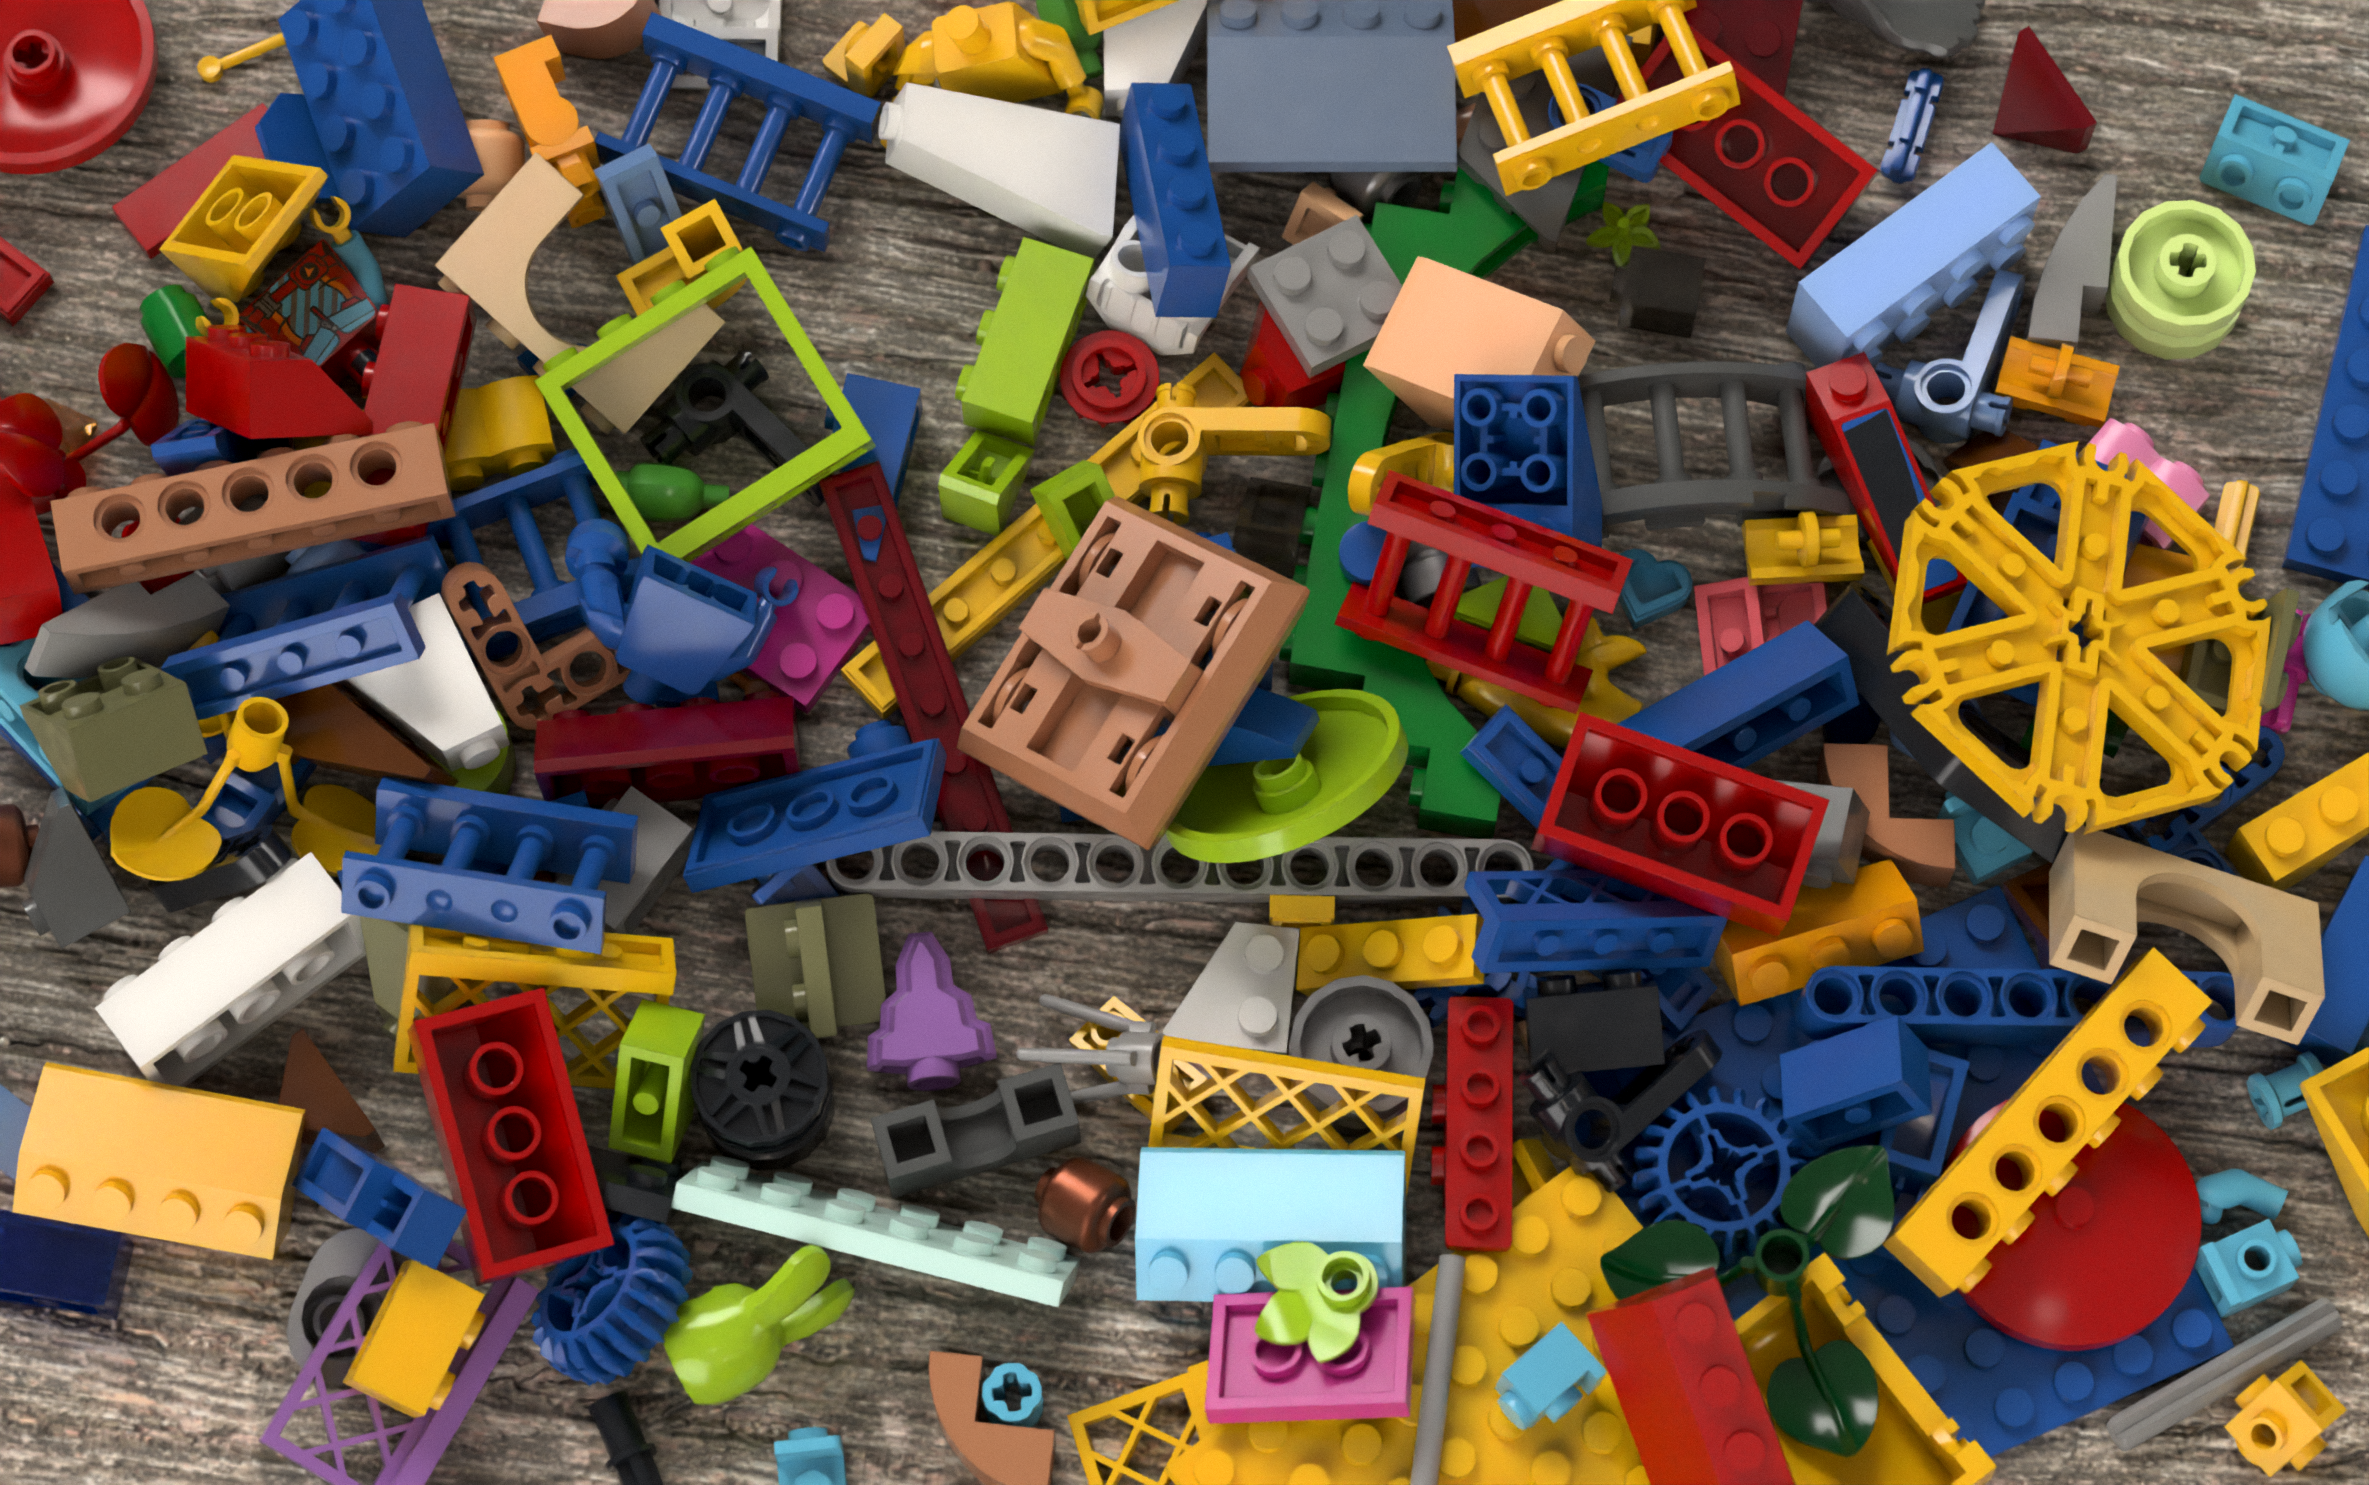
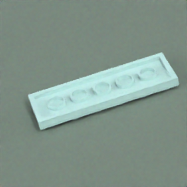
M712 1156L710 1163L702 1161L677 1181L671 1208L1055 1307H1059L1075 1284L1081 1259L1067 1255V1246L1054 1240L1030 1237L1027 1244L1002 1238L1003 1230L988 1223L965 1221L964 1228L938 1222L940 1214L929 1208L905 1204L901 1205L899 1212L876 1206V1197L863 1191L840 1188L837 1191V1195L812 1189L813 1181L806 1177L786 1172H776L773 1179L748 1173L750 1168L748 1163L724 1156Z

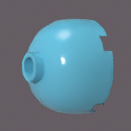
M2363 580L2346 582L2328 595L2309 617L2303 631L2302 642L2303 655L2309 671L2308 677L2312 685L2321 694L2329 696L2337 703L2359 711L2369 710V592L2361 590L2369 582Z

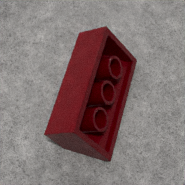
M773 691L753 692L744 696L743 701L718 703L713 698L697 697L682 701L680 707L654 709L653 706L648 704H628L619 707L614 714L594 716L583 710H566L554 714L552 720L537 721L534 774L544 801L548 802L584 790L590 808L602 809L610 799L615 797L620 800L630 786L655 803L703 799L706 794L802 771L798 720L793 696L781 697L780 693Z

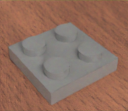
M1358 215L1249 266L1247 279L1309 378L1372 348L1402 288L1401 283Z

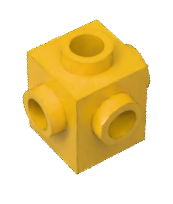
M2300 1360L2275 1381L2271 1382L2263 1374L2234 1400L2243 1410L2226 1424L2224 1428L2235 1439L2241 1454L2249 1462L2260 1466L2271 1477L2289 1462L2300 1471L2329 1444L2320 1434L2343 1415L2347 1409L2310 1368Z

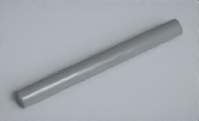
M1442 1254L1439 1256L1410 1485H1437L1466 1263L1464 1257L1453 1254Z

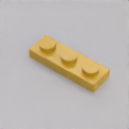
M1478 914L1300 927L1296 990L1306 996H1311L1312 993L1336 979L1360 975L1392 981L1403 990L1484 984L1485 973L1480 972L1471 957L1484 919Z

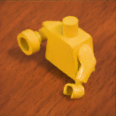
M1002 2L975 9L967 5H960L953 8L947 15L936 17L932 21V30L924 31L904 48L893 71V76L898 75L894 86L895 89L899 90L898 94L906 82L933 87L937 77L941 89L1011 103L1058 94L1066 90L1069 97L1064 113L1082 116V111L1089 114L1091 118L1098 120L1101 119L1104 107L1103 95L1097 89L1083 85V81L1087 76L1067 32L1057 24L1037 19L1015 2ZM897 96L892 97L891 103H893ZM880 139L881 144L886 148L887 140Z

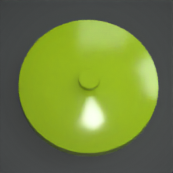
M1351 689L1321 690L1287 697L1316 709L1320 718L1297 757L1207 766L1165 832L1168 841L1178 852L1195 860L1210 863H1239L1286 853L1333 833L1375 804L1400 775L1408 756L1409 745L1396 710L1382 697L1369 692Z

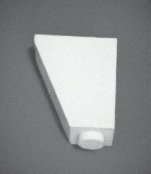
M1179 0L1103 30L1105 116H1118L1122 119L1131 82L1182 83L1207 31V0Z
M437 593L411 605L409 609L426 646L420 659L338 682L451 772L463 766L466 769H475L493 761L500 754V749L510 745L498 713L440 594Z

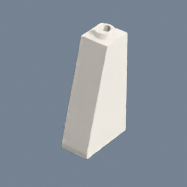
M906 82L893 103H885L879 122V138L887 140L886 164L1071 252L1095 259L1113 237L1120 124Z

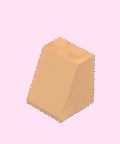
M1417 256L1363 366L1429 426L1454 431V374L1579 376L1596 341L1563 309L1431 259Z

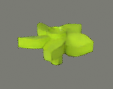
M1604 201L1602 217L1607 226L1595 230L1586 239V245L1592 247L1606 248L1612 246L1613 261L1620 271L1630 262L1633 249L1641 253H1650L1661 249L1658 238L1652 230L1647 228L1650 220V204L1635 205L1627 211L1625 216L1618 206Z

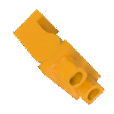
M551 34L493 57L500 83L530 147L531 156L535 152L539 153L585 195L566 216L571 228H578L606 215L604 205L597 192L601 188L593 171L601 167L595 141L588 125L580 126L577 110L571 102L560 97L555 86L556 83L566 80L560 53Z

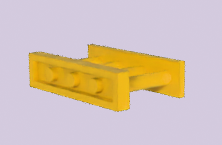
M1563 0L1447 46L1456 79L1464 98L1485 92L1508 148L1492 154L1506 196L1521 190L1537 189L1545 185L1551 178L1696 121L1715 119L1725 113L1727 109L1741 104L1734 70L1730 61L1708 69L1683 12L1697 7L1696 0ZM1659 23L1683 73L1684 79L1649 92L1625 35ZM1601 46L1626 102L1590 115L1566 59ZM1543 69L1567 125L1531 138L1508 81Z

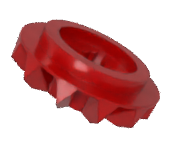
M1107 330L1089 334L1077 341L1069 349L1062 361L1060 386L1063 400H1066L1074 409L1079 419L1085 417L1096 421L1102 428L1109 423L1124 422L1129 425L1135 416L1151 406L1156 395V389L1159 386L1157 361L1151 350L1141 340L1128 333ZM1100 360L1103 361L1105 368L1110 369L1113 375L1123 373L1125 375L1120 380L1118 398L1115 397L1114 393L1110 394L1106 386L1097 388L1092 386L1100 381Z

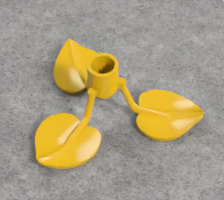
M208 631L189 650L214 644L219 637L214 631ZM265 697L249 698L240 704L238 710L198 720L203 738L212 737L224 732L227 738V753L224 762L203 797L194 808L191 809L186 799L173 790L162 787H144L134 790L119 802L110 822L111 857L127 871L143 878L157 881H178L194 877L206 870L216 859L222 843L219 831L213 825L201 819V817L208 812L233 769L237 766L247 772H257L271 766L274 762H278L288 813L292 817L299 819L293 827L290 839L295 852L300 858L312 852L330 876L338 877L337 871L342 870V858L346 851L377 855L381 845L375 844L376 806L360 794L342 786L320 784L311 787L306 792L302 805L299 803L290 763L293 749L291 746L282 743L288 728L289 718L287 712L279 703Z

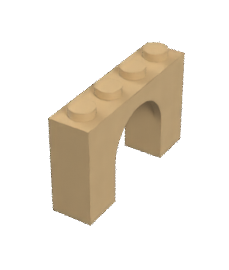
M535 152L437 261L435 266L445 274L439 280L438 285L446 292L469 295L471 302L474 300L492 316L485 326L511 350H514L521 342L539 358L532 368L542 376L546 374L543 365L558 353L571 347H575L579 353L589 347L569 343L550 332L537 317L528 291V276L534 255L542 243L585 195L539 153ZM706 303L571 386L587 401L579 410L607 435L614 427L618 428L625 435L726 321Z
M2083 825L2073 833H2068L2049 871V965L2112 985L2137 937V922L2167 925L2200 940L2211 948L2226 964L2234 981L2237 1026L2299 1045L2325 997L2318 902L2101 831L2083 835L2086 827Z

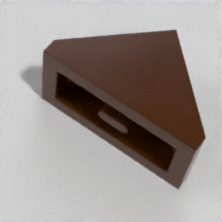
M302 1028L291 1036L278 1104L306 1109L302 1143L313 1145L322 1127H325L371 1153H376L385 1145L378 1132Z

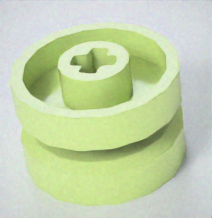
M2194 200L2166 201L2142 212L2125 231L2109 273L2108 290L2105 295L2107 313L2118 333L2141 352L2169 360L2195 358L2215 349L2233 330L2240 310L2243 308L2249 295L2256 273L2253 246L2240 224L2217 207Z

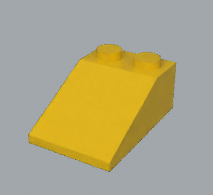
M233 155L159 250L209 297L226 298L238 303L241 298L247 297L259 287L265 276L264 269L275 254L288 247L297 238L302 228L300 222L314 205L328 175L319 167Z

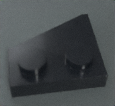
M587 1145L604 1208L662 1223H667L680 1211L671 1208L676 1183L690 1172L681 1169V1160L673 1158L672 1162L668 1163L647 1157L640 1159Z

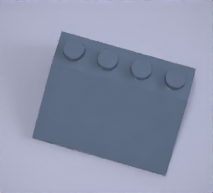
M1207 0V159L1210 172H1457L1456 75L1447 46L1455 43L1453 0Z

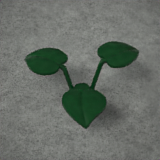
M1878 1145L1857 1146L1838 1150L1802 1167L1789 1180L1781 1198L1780 1213L1782 1220L1792 1230L1775 1229L1767 1232L1758 1241L1754 1257L1745 1256L1741 1259L1740 1264L1722 1275H1717L1721 1287L1725 1288L1748 1273L1754 1274L1757 1284L1763 1291L1773 1296L1787 1297L1797 1344L1802 1357L1784 1360L1774 1369L1766 1394L1768 1409L1776 1425L1790 1438L1806 1446L1842 1457L1857 1455L1873 1431L1878 1410L1877 1379L1868 1358L1861 1350L1848 1341L1833 1340L1824 1344L1815 1352L1813 1351L1806 1325L1800 1289L1804 1285L1808 1274L1809 1250L1817 1242L1826 1254L1835 1259L1854 1260L1868 1256L1879 1249L1890 1234L1894 1222L1895 1203L1889 1176L1887 1151L1883 1146ZM1669 1220L1654 1223L1641 1229L1620 1246L1603 1254L1600 1258V1267L1609 1288L1619 1301L1714 1266L1717 1272L1720 1256L1714 1240L1702 1228L1686 1221Z

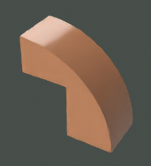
M1824 743L1817 761L1819 785L1854 788L1870 812L1861 855L1872 864L1891 858L1904 880L1926 886L1947 888L1956 869L1954 819L1890 818L1888 745Z
M930 1351L929 1380L936 1415L948 1444L963 1465L985 1485H1051L1056 1449L1055 1430L979 1422L985 1375L983 1356Z

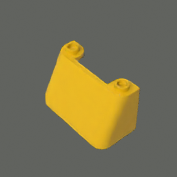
M1825 1252L1809 1264L1806 1281L1800 1289L1810 1344L1815 1352L1830 1341L1844 1340L1861 1350L1872 1365L1877 1379L1878 1410L1874 1428L1868 1441L1857 1455L1851 1457H1842L1798 1443L1787 1436L1771 1417L1796 1485L1986 1484L1992 1479L1997 1466L1976 1440L1969 1443L1963 1437L1957 1441L1956 1437L1960 1430L1959 1425L1952 1417L1948 1419L1904 1365L1865 1316L1866 1310L1857 1300L1850 1306L1848 1305L1852 1297L1842 1285L1846 1278ZM1768 1295L1735 1321L1766 1405L1768 1384L1774 1369L1784 1360L1802 1357L1797 1344L1789 1301L1786 1296Z

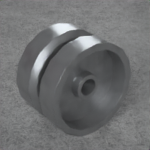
M1366 975L1336 979L1311 994L1295 1016L1289 1041V1056L1426 1078L1423 1099L1425 1097L1431 1071L1434 1044L1430 1021L1412 995L1392 981ZM1357 1053L1366 1054L1371 1060L1360 1062ZM1314 1083L1301 1091L1319 1112L1343 1099L1332 1085ZM1381 1093L1367 1101V1103L1386 1123L1407 1110L1409 1098ZM1354 1110L1330 1123L1339 1134L1360 1138L1372 1131Z

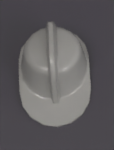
M358 1227L339 1231L321 1244L311 1259L289 1313L286 1335L290 1352L301 1369L379 1242L375 1237ZM391 1250L395 1274H397L402 1262L409 1260V1258ZM383 1265L370 1286L387 1282ZM389 1289L364 1295L358 1304L356 1313L362 1337L366 1336ZM348 1322L335 1344L352 1340ZM354 1347L328 1354L321 1365L325 1383L344 1385L342 1382L356 1356Z

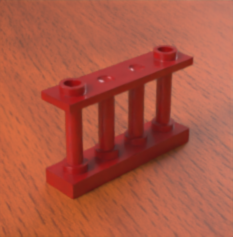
M1389 470L1374 501L1367 524L1387 531L1370 586L1368 587L1353 581L1334 625L1353 631L1363 639L1380 641L1528 696L1543 706L1560 708L1576 714L1593 672L1592 669L1575 663L1594 608L1613 614L1633 560ZM1412 540L1448 554L1430 609L1393 596ZM1472 563L1509 576L1490 631L1454 618ZM1533 585L1570 599L1551 654L1514 641Z

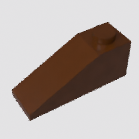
M340 682L274 699L285 709L289 718L288 728L282 743L292 747L293 752L290 763L293 765H297L302 758L326 769L381 779L383 776L452 787H455L459 781Z

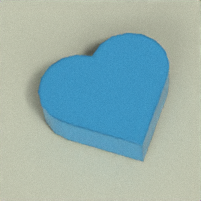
M1629 549L1619 554L1633 560L1618 599L1633 629L1676 612L1686 605L1690 598L1693 581L1690 572L1684 565L1673 560L1658 562L1652 554L1642 549Z

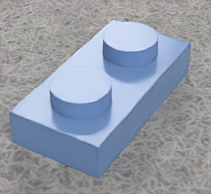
M650 143L593 170L632 265L634 266L669 247L660 228L682 217V214L659 157Z

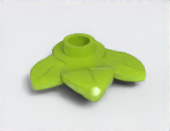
M1303 1241L1277 1246L1257 1258L1256 1263L1259 1270L1278 1290L1262 1310L1255 1325V1333L1259 1338L1281 1346L1298 1345L1308 1340L1311 1352L1319 1363L1333 1360L1352 1347L1360 1333V1314L1373 1304L1379 1290L1377 1272L1373 1264L1366 1257L1351 1251H1338L1329 1255L1313 1243ZM1343 1279H1352L1358 1283L1356 1289L1346 1295L1336 1293L1334 1287Z

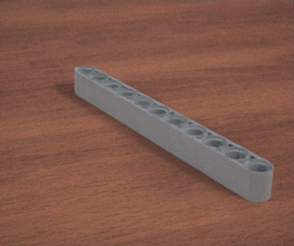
M931 831V835L865 851L874 860V865L870 873L861 879L854 880L843 876L837 869L839 858L826 861L828 878L837 891L843 895L871 893L874 898L1269 903L1270 895L1335 896V904L1462 905L1463 899L1471 900L1464 889L1469 872L1485 871V863L1493 858L1507 859L1514 865L1516 871L1533 870L1532 859L1527 850L1517 842L1505 839L1323 837L1292 851L1256 860L1260 865L1261 877L1252 884L1243 885L1233 881L1227 874L1226 863H1210L1192 859L1197 869L1194 879L1188 883L1178 884L1168 880L1161 869V863L1164 858L1171 854L1180 853L1173 848L1166 835L1162 837L1157 845L1147 851L1117 834ZM915 850L929 851L938 860V869L928 879H912L905 874L901 867L906 855ZM979 851H990L999 856L1004 867L1000 875L993 880H977L967 870L966 864L969 858ZM1048 851L1058 853L1067 862V873L1058 881H1042L1036 877L1031 867V863L1036 856ZM1107 853H1120L1128 858L1132 864L1133 872L1123 882H1107L1097 872L1096 863L1100 857ZM1299 856H1314L1324 866L1325 879L1316 885L1301 884L1291 873V862ZM1366 856L1380 858L1389 869V881L1375 887L1366 885L1360 881L1356 874V862ZM1429 857L1443 858L1452 867L1453 882L1444 887L1431 886L1421 876V862ZM1496 895L1501 904H1510L1515 900L1507 895Z

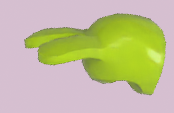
M812 1244L799 1249L758 1290L738 1283L718 1285L702 1296L687 1300L679 1305L676 1315L680 1320L670 1324L664 1334L665 1343L663 1344L680 1382L694 1403L715 1406L749 1392L762 1383L776 1368L784 1346L809 1337L836 1322L846 1311L856 1291L846 1278L833 1282L811 1297L823 1285L831 1269L830 1259L820 1246Z

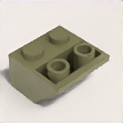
M132 656L119 657L104 662L97 668V675L82 681L62 680L51 683L38 691L39 698L19 705L23 718L64 788L89 803L208 754L186 682Z

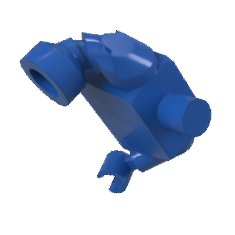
M591 519L583 521L574 527L567 538L565 563L570 574L577 581L581 582L584 598L577 597L581 615L589 630L603 646L615 650L614 659L620 665L631 669L622 685L623 690L630 698L641 704H655L666 685L688 695L698 694L709 681L719 682L754 664L778 620L774 614L777 606H786L792 603L797 598L799 591L796 580L788 579L782 592L778 596L773 597L769 592V584L776 575L777 568L766 567L758 572L754 579L755 592L647 544L643 551L628 600L624 602L619 579L628 568L630 542L627 534L617 524L608 520Z

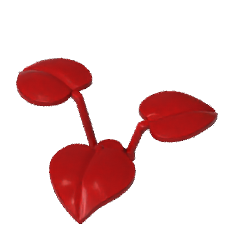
M123 343L112 347L103 356L98 370L100 391L109 409L121 418L115 426L69 454H66L64 450L59 448L63 436L61 422L55 411L42 398L30 393H18L0 400V471L14 487L32 498L37 516L52 511L50 501L67 498L71 491L86 487V474L79 461L122 436L129 428H131L142 444L149 447L175 429L179 413L175 385L160 359L153 352L149 351L147 346ZM177 517L175 523L179 524L178 522H180L181 519ZM132 520L133 523L126 525L122 531L121 538L134 533L140 522ZM195 570L140 581L139 583L148 593L153 594L192 574Z

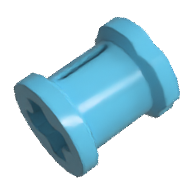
M2307 1051L2297 1056L2295 1064L2267 1076L2257 1072L2248 1077L2246 1083L2251 1102L2259 1118L2268 1129L2272 1130L2280 1127L2284 1117L2308 1108L2299 1085L2302 1081L2324 1070L2313 1053Z
M1005 1363L993 1369L991 1376L984 1381L982 1398L990 1423L1033 1428L1039 1422L1043 1414L1044 1403L1042 1387L1038 1376L1029 1371L1023 1364ZM1011 1386L1018 1387L1020 1395L1024 1397L1021 1399L1020 1410L1008 1411L1006 1402L1001 1401L1005 1399V1388Z

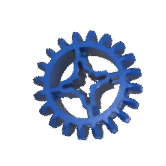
M1714 1085L1710 1086L1707 1090L1706 1105L1702 1106L1696 1095L1688 1091L1681 1098L1683 1114L1675 1107L1669 1106L1659 1115L1663 1126L1650 1123L1643 1130L1642 1137L1651 1146L1636 1147L1633 1161L1646 1169L1634 1173L1635 1175L1632 1177L1631 1182L1633 1188L1652 1191L1639 1200L1637 1207L1640 1213L1650 1214L1661 1211V1214L1654 1223L1680 1220L1699 1226L1720 1247L1723 1262L1725 1264H1733L1736 1259L1737 1244L1742 1245L1748 1256L1754 1257L1756 1245L1760 1240L1759 1235L1762 1237L1769 1231L1782 1229L1779 1223L1786 1225L1780 1213L1783 1191L1792 1176L1810 1162L1791 1158L1802 1151L1805 1142L1799 1136H1791L1784 1139L1781 1137L1789 1125L1783 1120V1115L1777 1116L1772 1122L1765 1118L1770 1106V1101L1767 1098L1758 1100L1754 1110L1743 1106L1746 1091L1743 1088H1736L1730 1103H1722L1721 1092ZM1718 1129L1737 1132L1749 1138L1755 1144L1742 1148L1734 1147L1725 1142ZM1692 1135L1696 1143L1694 1154L1698 1165L1685 1171L1681 1180L1671 1183L1668 1174V1157L1683 1139ZM1712 1164H1722V1172L1726 1167L1733 1170L1734 1175L1730 1186L1719 1185L1720 1178L1716 1183L1708 1178ZM1771 1166L1774 1179L1773 1196L1760 1211L1751 1216L1746 1206L1749 1197L1744 1184L1757 1178L1760 1170ZM1682 1201L1686 1205L1696 1202L1710 1203L1719 1210L1724 1221L1730 1220V1222L1704 1218L1691 1211Z
M614 1211L607 1217L614 1241L613 1246L558 1263L553 1271L545 1274L548 1282L545 1289L540 1291L535 1298L540 1307L533 1313L531 1322L536 1327L532 1341L540 1347V1354L549 1360V1365L575 1381H582L589 1386L597 1381L608 1385L615 1380L617 1374L627 1378L632 1373L637 1361L647 1363L650 1357V1350L658 1342L665 1343L664 1334L670 1324L680 1320L676 1315L679 1305L688 1300L689 1294L684 1287L691 1281L693 1272L687 1266L691 1253L683 1247V1241L674 1235L675 1231L662 1222Z

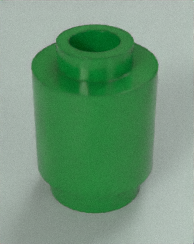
M173 284L157 289L142 301L139 308L143 316L141 327L168 375L174 378L185 377L186 379V336H204L196 328V318L199 316H204L208 320L209 318L194 294L187 293L181 285Z

